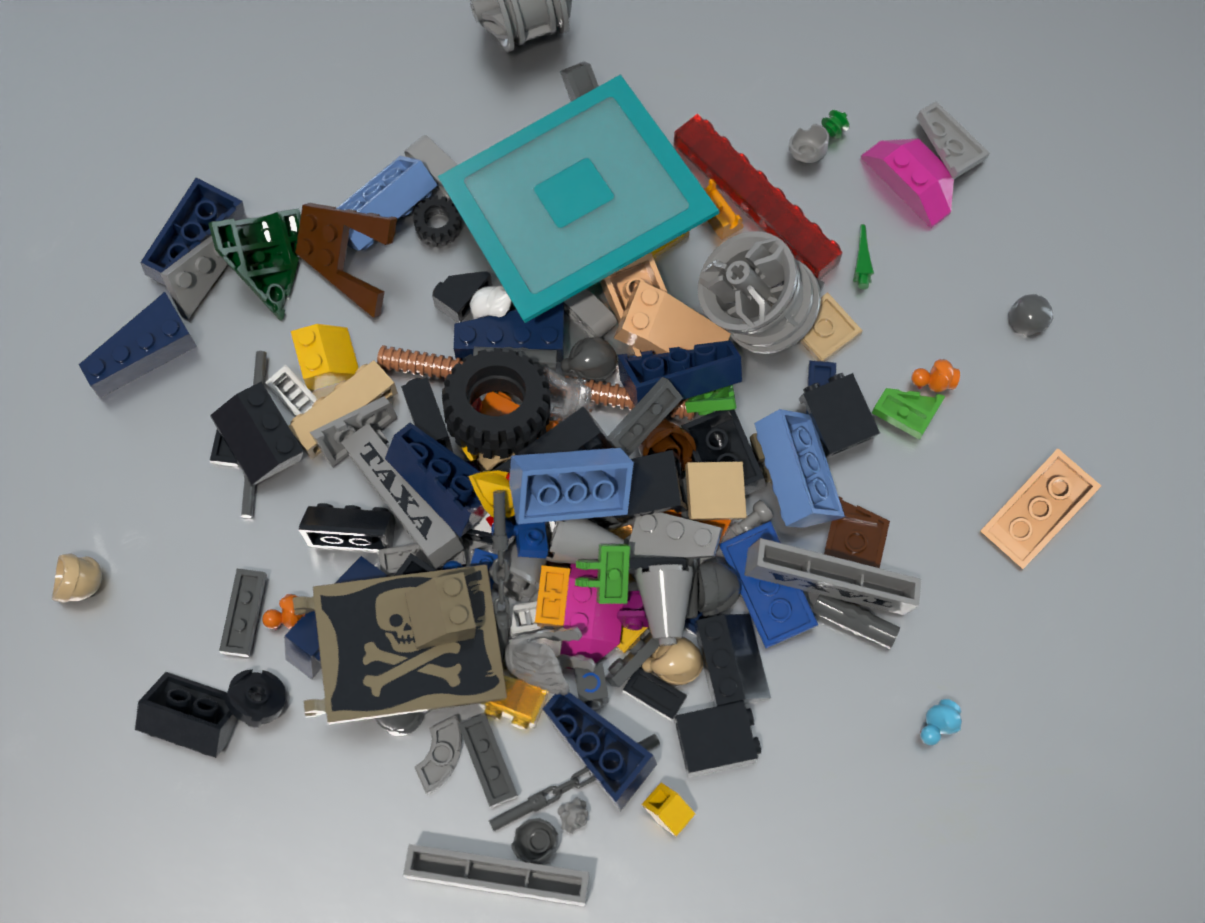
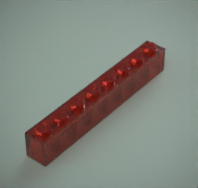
M696 114L674 132V146L709 180L713 179L716 187L763 232L770 233L781 239L792 251L795 259L805 264L816 278L821 280L839 265L843 252L837 242L829 240L823 234L818 224L808 220L801 208L787 200L784 192L778 187L775 188L762 171L756 170L744 154L738 153L725 136L721 137L708 120H704Z

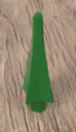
M861 224L853 282L858 281V288L867 289L869 282H872L871 276L874 274L868 249L866 226Z

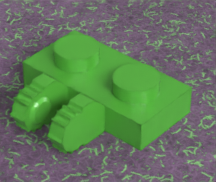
M599 544L598 560L582 559L576 561V568L582 570L598 569L597 578H576L575 586L597 587L596 601L599 604H627L630 546L628 544Z

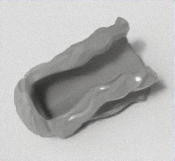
M578 627L561 628L558 630L546 629L532 634L518 635L510 639L509 644L505 648L504 664L511 674L529 685L537 686L553 694L566 695L570 692L569 685L562 674V669L566 667L574 669L577 667L589 669L593 672L596 668L592 658H586L579 654L573 657L566 654L556 657L552 648L546 643L538 644L531 642L539 638L553 641L580 640L582 633Z

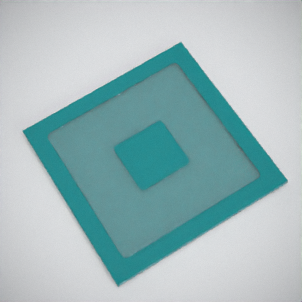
M621 74L438 176L524 323L720 214L719 209Z

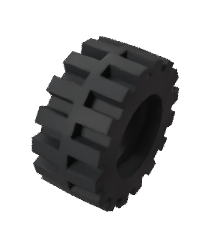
M438 195L433 196L432 200L427 197L425 198V203L420 202L418 209L415 208L413 221L415 230L420 240L424 239L425 244L429 245L431 242L433 247H437L441 243L443 247L446 246L447 241L451 244L454 242V237L458 238L459 230L462 228L461 216L451 199L447 201V197L444 196L438 199ZM434 215H444L448 218L447 224L439 228L428 226L427 221Z

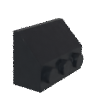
M262 381L237 393L210 415L251 486L301 461L304 451Z
M735 409L714 411L681 425L694 438L696 451L693 450L692 454L696 462H743L745 496L767 487Z
M319 503L317 506H308L299 524V531L308 546L378 551L393 547L396 519L393 512L383 507L361 510V507L355 505H346L345 508H334L331 504Z
M723 614L696 620L694 626L696 638L703 658L704 671L713 707L740 701L748 704L770 699L771 696L750 614Z
M165 672L138 701L135 730L216 758L229 742L238 719L225 704L227 692Z

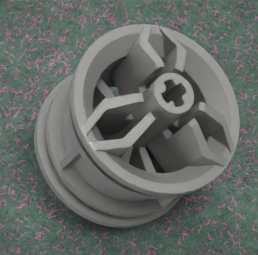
M470 0L471 10L476 22H479L488 32L492 33L506 52L514 50V43L520 46L527 40L545 34H554L556 30L562 34L569 29L572 0Z
M744 232L724 241L706 260L698 281V298L705 315L717 326L727 330L737 344L754 353H776L796 344L811 329L820 308V288L814 274L805 264L795 259L792 251L781 239L766 232Z

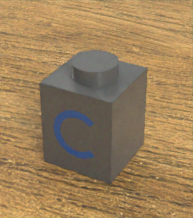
M603 663L596 664L593 672L589 669L574 668L579 700L593 710L601 709L604 707L603 704L609 703Z

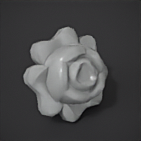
M576 797L572 802L559 806L558 815H560L562 820L561 829L567 830L571 834L575 829L586 825L588 811L585 809V801Z

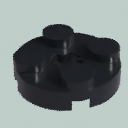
M253 669L244 670L235 675L230 681L225 704L237 719L245 722L249 727L257 728L262 724L275 720L281 714L285 704V686L277 676L263 670L262 673H252ZM250 693L255 695L257 693L261 694V701L251 699Z

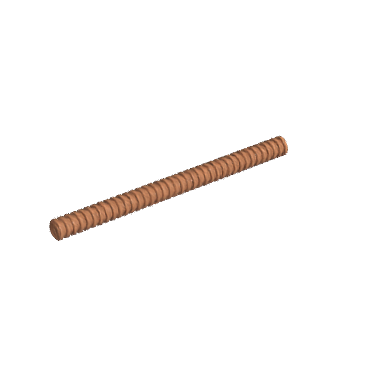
M382 345L379 349L377 364L382 369L386 367L387 370L391 371L394 368L396 372L403 370L404 373L411 371L413 375H416L418 372L420 376L428 374V377L436 375L438 379L442 377L446 379L448 374H452L451 369L458 362L460 364L463 363L461 358L458 357L454 360L452 356L445 358L444 355H440L437 357L434 353L429 356L427 352L420 354V351H415L412 353V350L409 349L405 352L403 348L396 350L395 347H390L387 349L385 345ZM548 373V375H545L548 379L550 394L553 395V398L561 396L565 400L566 397H569L570 401H574V399H578V402L587 400L588 404H591V401H593L595 405L603 403V406H608V404H611L613 408H616L617 405L620 406V409L629 407V410L635 407L624 387H620V384L611 386L610 382H607V385H605L603 381L595 383L594 380L587 382L585 378H582V380H578V377L569 379L567 375L563 378L561 374L553 376V373ZM689 398L681 400L669 413L671 417L674 418L677 415L679 419L688 417V420H692L694 412L687 413L685 402Z

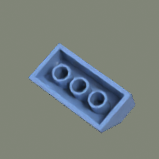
M399 156L336 209L357 210L358 213L380 214L382 217L393 216L398 219L408 215L413 210L412 206L418 201H423L432 194V190L438 185L421 160ZM350 228L347 243L350 248L360 251L367 249L373 244L374 240Z
M779 409L755 422L757 440L763 450L764 462L769 470L773 483L772 488L777 496L781 509L780 514L787 527L804 528L845 517L819 435L810 415Z
M621 448L511 456L509 484L516 522L518 524L628 515L633 461Z

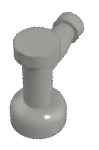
M759 500L753 505V512L739 523L734 522L730 527L735 535L738 536L754 529L752 526L759 521H770L773 518V514L767 505Z

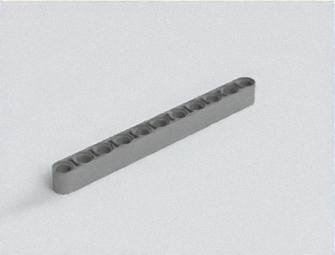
M423 135L404 151L405 156L421 160L438 186L435 188L450 200L451 198L438 176L457 166V164L428 136ZM588 289L564 301V312L590 337L601 338L617 324L613 313Z

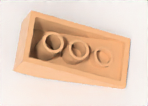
M651 253L599 281L618 324L621 321L633 289L640 281L667 293ZM629 345L634 356H641L643 351Z
M640 281L630 295L614 339L641 351L652 350L653 354L668 353L669 348L674 347L692 350L698 344L728 341L730 333L665 291Z
M1057 448L982 528L981 532L1024 569L1101 488V485Z

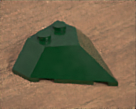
M299 208L278 211L261 217L236 221L228 219L208 223L214 247L218 254L280 321L283 320L285 299L290 295L299 257L296 254L301 218Z

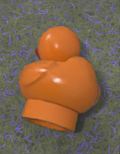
M939 359L934 362L930 373L926 369L918 368L912 373L911 379L918 389H922L928 384L930 390L940 393L946 389L954 390L957 387L960 379V370L953 368L948 360Z
M286 594L279 601L282 613L276 609L267 610L262 618L263 624L275 631L281 624L291 629L305 615H295L293 598L298 596Z

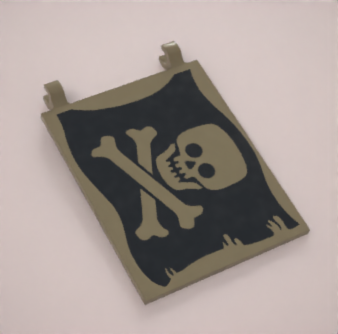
M487 565L313 586V597L301 596L293 598L295 615H303L312 611L316 613L325 695L323 700L309 699L303 701L305 717H315L325 713L327 715V723L335 724L507 700ZM464 572L476 626L475 638L417 650L405 593L435 577Z

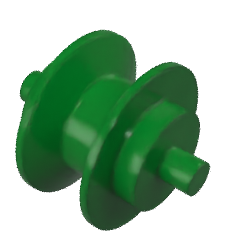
M831 110L829 118L824 117L821 120V124L826 128L829 136L834 138H840L842 131H847L850 127L845 112Z

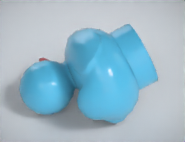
M943 699L938 705L931 707L926 714L927 726L920 731L921 740L925 744L933 746L940 741L941 734L950 735L959 732L962 724L960 706L952 700Z

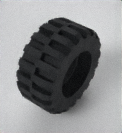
M494 348V351L487 352L485 349L477 351L478 355L472 356L470 354L463 358V363L460 364L458 362L451 369L452 374L447 375L444 381V388L442 389L444 418L450 436L455 438V442L461 448L467 446L469 453L473 455L482 453L483 458L492 459V456H500V459L508 458V454H517L545 434L546 426L549 425L551 417L549 382L547 377L543 375L542 368L536 363L533 365L532 359L528 356L523 355L520 357L517 351L510 349L509 352H503L502 348ZM493 391L511 393L522 401V404L516 410L502 416H488L476 411L471 406L477 398Z

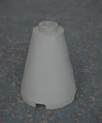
M587 518L556 521L549 542V546H551L550 552L553 553H548L545 560L576 564L577 560L582 559L598 560L599 544H624V540Z
M545 524L546 536H547V544H548V553H549V551H550L549 542H550L552 533H551V531L549 530V527ZM515 538L508 546V549L503 552V558L509 564V579L504 584V595L517 601H521L522 597L530 598L528 602H534L538 599L541 566H547V561L544 558L518 557ZM504 563L502 566L497 564V579L500 576L503 577V580L505 578ZM493 565L488 571L489 579H493ZM494 582L492 586L499 591L498 584Z
M678 564L649 566V572L642 573V567L636 569L635 577L653 640H659V645L661 646L676 645V640L682 639L693 578V567L688 566L687 570L683 571L682 565Z

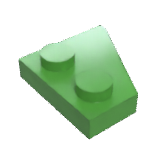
M733 385L689 398L685 402L687 413L698 412V415H707L714 411L736 409Z
M886 388L876 403L872 414L920 440L945 396L942 394H936L935 397L920 396V392L916 391L902 392L899 389Z

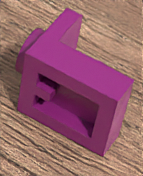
M628 591L627 604H623V611L617 612V618L629 630H641L642 627H649L640 591Z

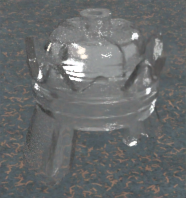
M548 366L542 367L543 375L547 377L551 398L550 421L560 423L583 406L588 412L593 411L594 402L590 401L592 398L591 388L583 385L586 384L587 380L566 378Z

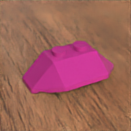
M920 139L879 141L861 155V159L930 228H933L951 213L954 180L944 163Z
M570 564L563 628L578 627L582 637L580 640L561 641L560 655L566 654L573 657L579 654L586 658H592L596 664L620 644L622 623L617 618V612L623 611V604H599L596 601L597 587L575 586L576 578H597L598 569L582 570L576 568V564Z

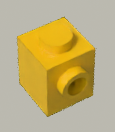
M662 782L641 804L660 826L674 836H677L695 816L694 811L681 796Z

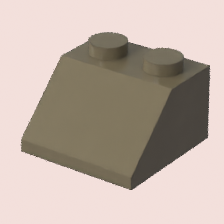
M464 572L435 577L405 593L417 650L475 638L476 626Z

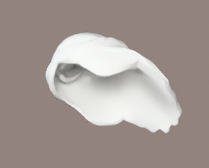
M503 286L483 287L475 292L470 302L473 319L487 316L502 317L507 312L516 310Z

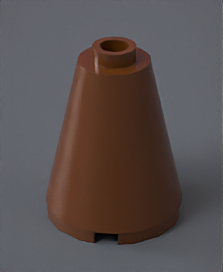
M664 418L638 446L641 457L674 450L680 456L683 472L685 464L692 462L691 455L693 450L696 451L694 438L689 432Z

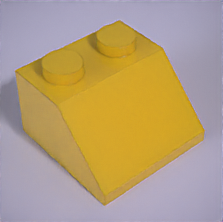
M314 324L290 331L303 380L310 391L338 384L344 380L347 381L355 375L359 367L347 327Z

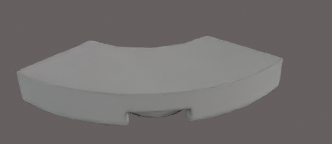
M457 716L430 727L432 737L430 751L425 759L414 767L426 795L443 785L451 776L458 763L462 748V734L458 726Z

